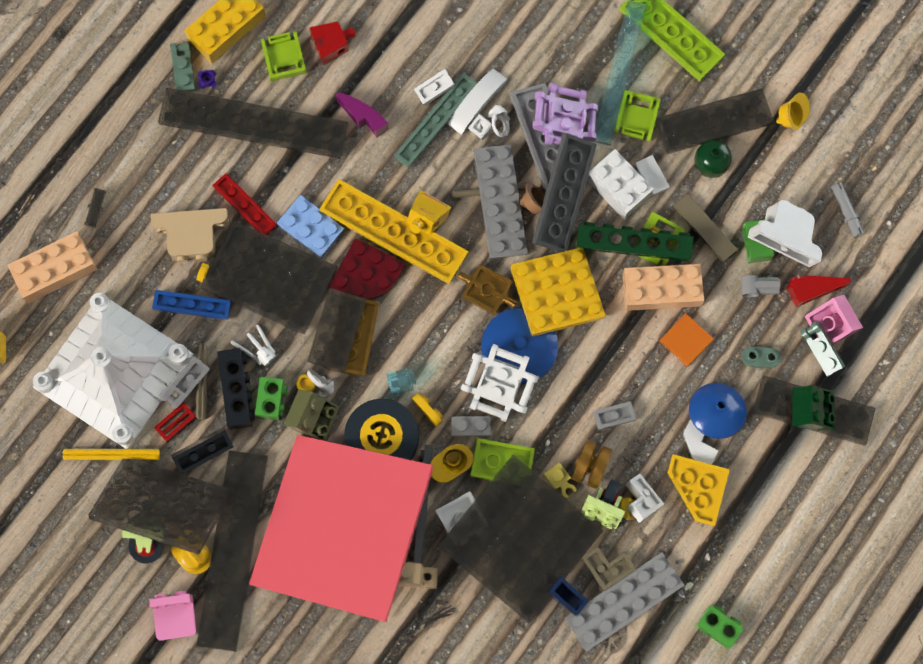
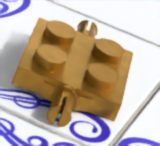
M479 264L471 276L462 271L457 276L458 279L467 283L461 298L494 316L504 303L515 308L518 302L508 296V291L513 281Z

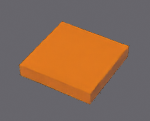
M685 313L659 342L688 367L714 338Z

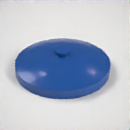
M523 308L509 309L495 316L487 325L482 337V355L489 357L492 345L496 344L499 346L498 348L522 357L524 355L530 358L525 371L537 375L539 379L550 371L557 357L558 339L556 332L553 331L532 337ZM497 355L495 356L497 360L520 368L521 364ZM523 378L521 384H526L527 379Z

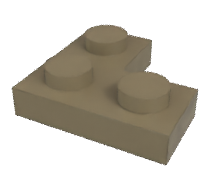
M599 547L581 558L603 592L637 569L626 552L610 563Z

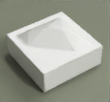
M481 114L468 127L472 133L482 140L493 129L492 123Z

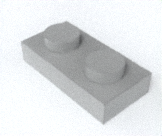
M631 401L593 411L598 431L636 421Z
M452 416V437L491 436L490 416Z

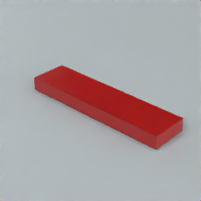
M227 173L212 185L263 238L278 226Z

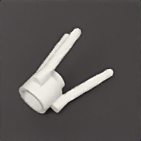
M258 324L256 328L267 348L265 346L262 347L250 333H247L249 339L259 350L256 353L258 357L232 340L230 342L236 348H241L243 353H246L259 365L267 366L276 358L274 354L276 351L271 347Z

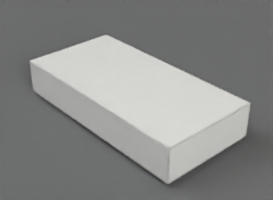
M653 155L636 162L635 166L640 175L654 188L652 197L670 188Z

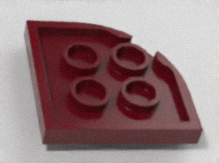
M355 238L328 287L341 295L366 300L381 297L396 284L406 263Z

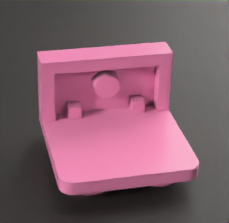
M179 591L174 593L175 596L167 597V594L154 595L155 599H149L150 608L154 610L156 638L158 640L196 635L194 603L191 594H187L186 591Z

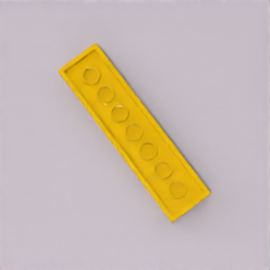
M340 179L336 181L319 209L320 212L328 215L338 223L449 285L469 252L435 232L431 234L420 231L418 234L413 233L410 230L411 224L407 222L408 217Z

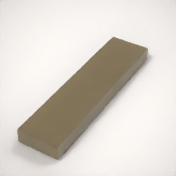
M688 194L673 206L677 213L723 263L737 252L738 249Z

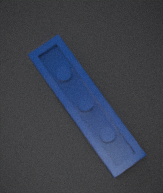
M155 290L152 309L229 320L232 302L225 299Z

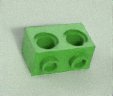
M260 377L255 409L256 418L280 421V416H284L285 404H282L283 397L287 396L288 386L285 385L283 379ZM271 386H277L278 391L271 394L268 392ZM268 405H275L276 408L273 412H266Z
M710 605L706 608L695 627L725 648L730 649L744 628L740 626L741 622L732 616L728 618L724 615L725 611L717 605ZM709 614L716 617L717 622L715 625L708 623L707 617ZM726 626H730L733 629L731 637L726 636L724 633Z

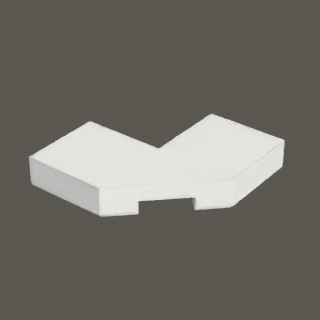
M690 419L683 436L691 459L712 465L718 450L701 442L704 434L697 430Z

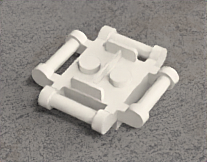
M493 344L489 357L473 353V361L465 383H462L461 390L475 394L470 409L481 410L506 422L511 408L518 412L526 413L529 397L539 377L525 371L530 357L525 355L524 357L498 348V345ZM497 355L521 364L520 368L497 360L495 356ZM480 362H483L486 365L476 388L472 384ZM525 378L527 379L526 386L520 402L516 403L514 400L521 381ZM480 397L504 405V411L479 402Z

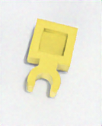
M560 462L544 473L545 478L555 490L559 487L562 489L561 494L565 499L568 498L566 489H571L576 493V487L568 484L567 481L571 477Z

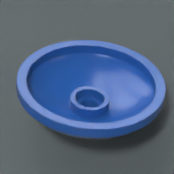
M710 383L700 387L693 394L689 403V415L693 425L702 434L715 439H725L735 435L743 427L747 417V408L742 396L734 388L722 383ZM718 404H722L724 408H719Z

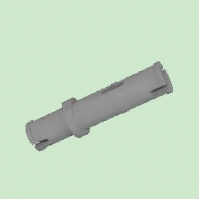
M843 183L833 185L831 189L843 212L844 221L848 224L853 234V238L864 235L865 232L858 220L860 217L855 213Z

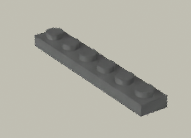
M425 445V449L420 451V461L425 464L431 463L433 445ZM430 481L418 517L417 527H415L412 537L416 541L415 547H411L410 559H414V563L422 564Z

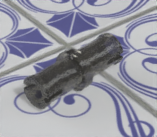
M94 188L91 203L87 207L89 210L84 225L96 228L99 214L103 210L102 203L106 194L105 190Z

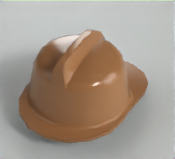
M528 183L526 185V193L520 200V205L534 214H539L545 198V190L532 183Z

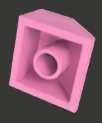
M845 295L834 297L805 315L810 326L815 321L821 323L832 344L851 336L863 328Z

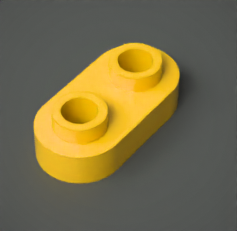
M416 393L411 398L434 426L437 427L443 422L441 420L442 414L438 409H432L428 405L430 401L423 393L421 395Z

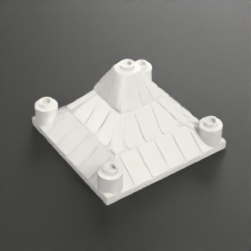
M96 293L90 299V309L47 369L34 376L33 388L125 449H130L163 402L159 398L160 394L171 384L195 355L187 350L184 345L176 343L111 301L105 294Z

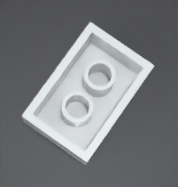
M616 149L591 169L587 178V182L624 220L648 200L654 191V188Z

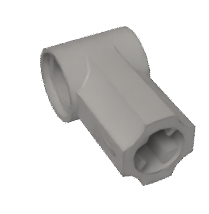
M757 275L742 276V297L752 298L759 295H778L780 293L779 277L758 278Z

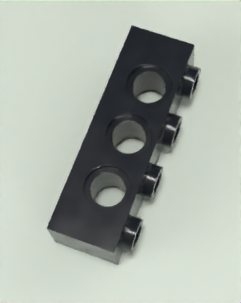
M241 348L217 351L227 427L229 430L252 427V421H255L254 409H250L249 403L253 402L251 390L248 391L247 389L250 377L249 372H245L244 365L247 364L246 353H243ZM238 366L239 371L236 374H231V367ZM235 385L242 386L238 393L232 392V388ZM237 404H244V409L242 411H235V406Z

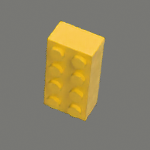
M219 0L187 27L184 32L187 39L212 64L266 17L264 7L257 0Z

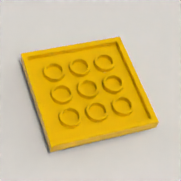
M583 248L510 265L532 337L605 319L606 315Z

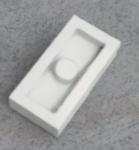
M444 69L414 90L422 104L426 106L454 87L455 84L446 69Z

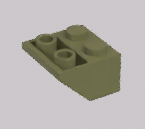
M298 389L283 425L311 438L326 441L340 407L314 392Z

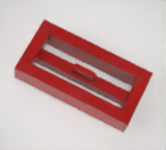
M183 402L158 423L154 429L168 443L195 420L196 416ZM183 409L186 410L181 416H179L174 422H172L166 429H164L163 431L161 430L162 427H164L170 420H172V419H173L177 414H179ZM190 415L183 423H181L175 430H173L168 436H166V434L170 430H172L185 417Z

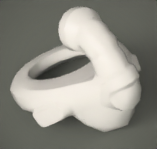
M495 105L489 111L487 119H492V128L497 136L506 137L510 131V117L507 115L508 112L505 108ZM497 119L503 123L504 130L502 133L496 128Z
M309 369L307 375L310 380L320 389L324 390V392L318 390L316 394L322 398L332 395L334 392L333 379L326 380L324 376H320L312 369Z

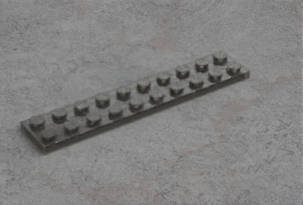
M167 87L158 119L160 125L341 159L348 129L347 121Z
M229 450L197 647L237 652L267 468V455Z

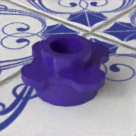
M214 70L200 71L198 73L199 87L202 89L205 87H216V72Z

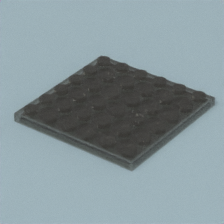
M512 455L437 547L523 620L530 623L551 597L548 592L559 576H562L564 579L568 576L603 530L515 455Z

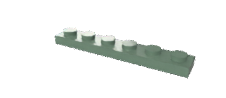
M464 72L454 83V87L447 91L395 153L394 158L408 169L447 124L465 97L476 86L477 82Z

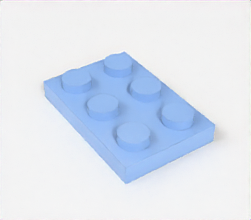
M302 195L296 199L277 222L280 228L319 258L325 255L345 231L340 224L328 215L320 212L319 208Z

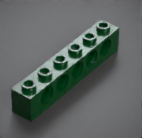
M584 222V225L579 224L576 247L588 251L691 262L694 237H691L690 233L685 232L673 235L671 231L666 230L654 233L652 229L641 228L640 231L633 230V227L622 226V229L614 228V225L603 224V227L595 226V223ZM601 233L603 238L601 241L595 242L592 240L593 235ZM614 235H620L622 240L620 243L614 244L611 242V238ZM639 237L641 239L640 244L637 246L631 245V238ZM658 239L660 241L659 246L656 248L650 247V240ZM677 241L679 247L676 250H671L668 248L669 242Z

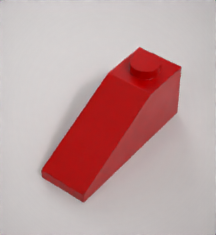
M807 275L801 278V276H796L790 280L786 288L797 308L845 288L852 281L850 278Z

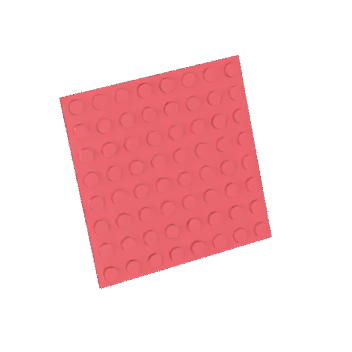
M297 435L249 585L387 622L434 466Z

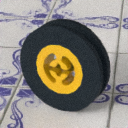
M382 398L367 401L352 412L345 426L344 440L345 445L349 447L412 460L418 448L419 432L413 415L405 406L394 400ZM387 424L395 430V435L392 436L385 427L384 434L386 438L381 440V446H387L389 443H392L390 447L376 449L370 445L368 441L370 437L374 439L377 445L379 444V437L377 435H381L383 431L382 426L372 430L375 425Z

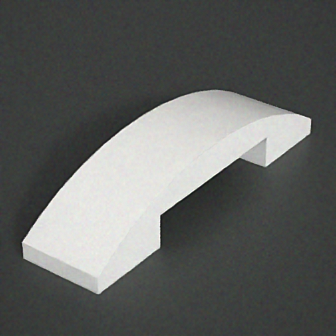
M495 69L490 70L465 97L447 124L462 135L472 124L474 117L490 98L497 94L508 79Z

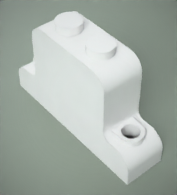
M781 200L768 207L765 221H759L757 225L749 230L748 238L807 267L821 262L822 251L817 245L812 243L815 223L813 215L787 200Z

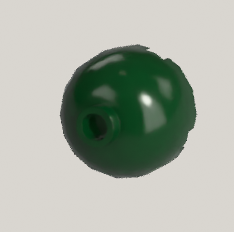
M716 139L702 143L694 156L696 169L698 168L703 176L709 178L721 177L729 170L732 162V154L728 145Z

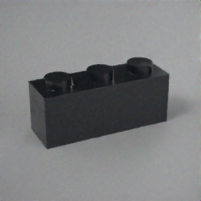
M222 427L177 451L171 457L180 474L183 475L232 449L234 446Z

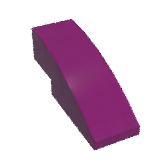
M340 92L336 94L337 102L359 128L366 124L376 137H379L389 129L388 122L369 105L352 96Z

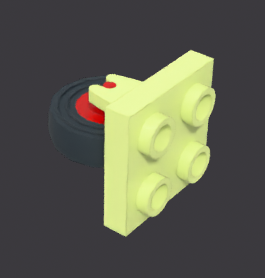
M611 479L606 489L600 487L596 498L588 495L580 514H583L590 521L596 520L601 522L608 529H616L625 511L618 508L622 498L617 494L620 482Z
M134 516L128 520L122 530V538H130L128 550L134 560L147 564L159 559L163 553V536L169 528V519H163L160 516L152 517L151 519Z

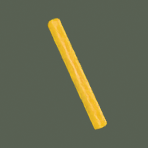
M64 449L63 459L159 460L160 450Z

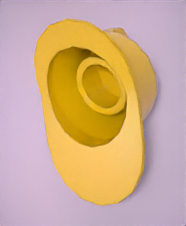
M797 93L789 102L782 104L779 108V116L776 122L784 127L799 130L810 113V104L807 96L803 93Z
M463 444L447 446L432 459L430 465H433L434 468L431 477L440 483L453 480L472 465V451Z
M181 531L172 539L171 552L188 573L201 574L210 567L212 561L211 552L197 534L191 531Z

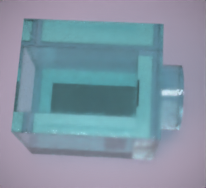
M409 368L386 373L391 396L414 390L413 385L416 384L414 373L410 374Z

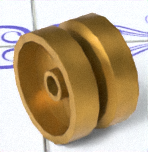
M587 439L575 463L572 480L581 483L584 481L586 474L590 473L587 485L598 489L613 449L602 446L598 455L595 456L597 444Z

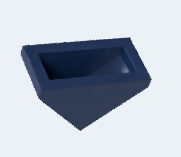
M559 576L548 590L556 602L576 617L589 602L562 576Z

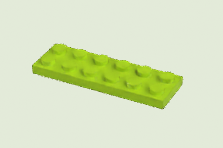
M626 0L619 7L621 13L699 82L726 55L664 0Z

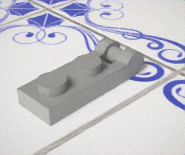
M193 356L171 384L160 394L159 398L163 401H168L170 406L176 409L210 368ZM176 391L179 395L174 397L171 394Z

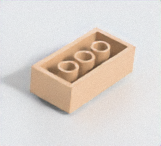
M77 231L7 265L23 299L28 304L97 270L82 237Z
M701 264L624 268L622 276L625 311L701 307L704 302Z

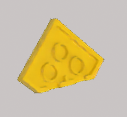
M672 454L668 475L696 522L715 527L730 469Z

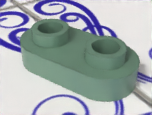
M748 347L743 351L741 359L748 367L772 369L780 363L781 355L773 348ZM753 353L755 355V359H751L749 357V354ZM768 355H773L775 359L773 361L770 360Z

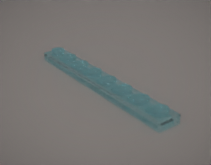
M628 1L595 128L597 140L594 142L611 146L646 4Z

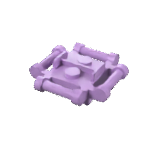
M550 83L548 95L544 92L535 93L536 112L533 129L543 131L542 135L545 136V144L551 145L553 143L559 145L563 133H568L590 142L597 140L595 125L598 105L593 103L585 104L586 90L580 89L578 91ZM555 93L575 97L577 101L555 97ZM586 113H589L588 132H583V127L586 124Z

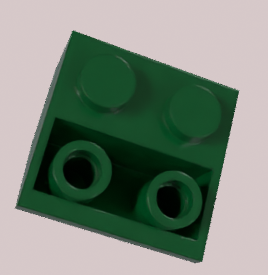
M814 385L792 388L793 426L802 429L835 430L834 391Z

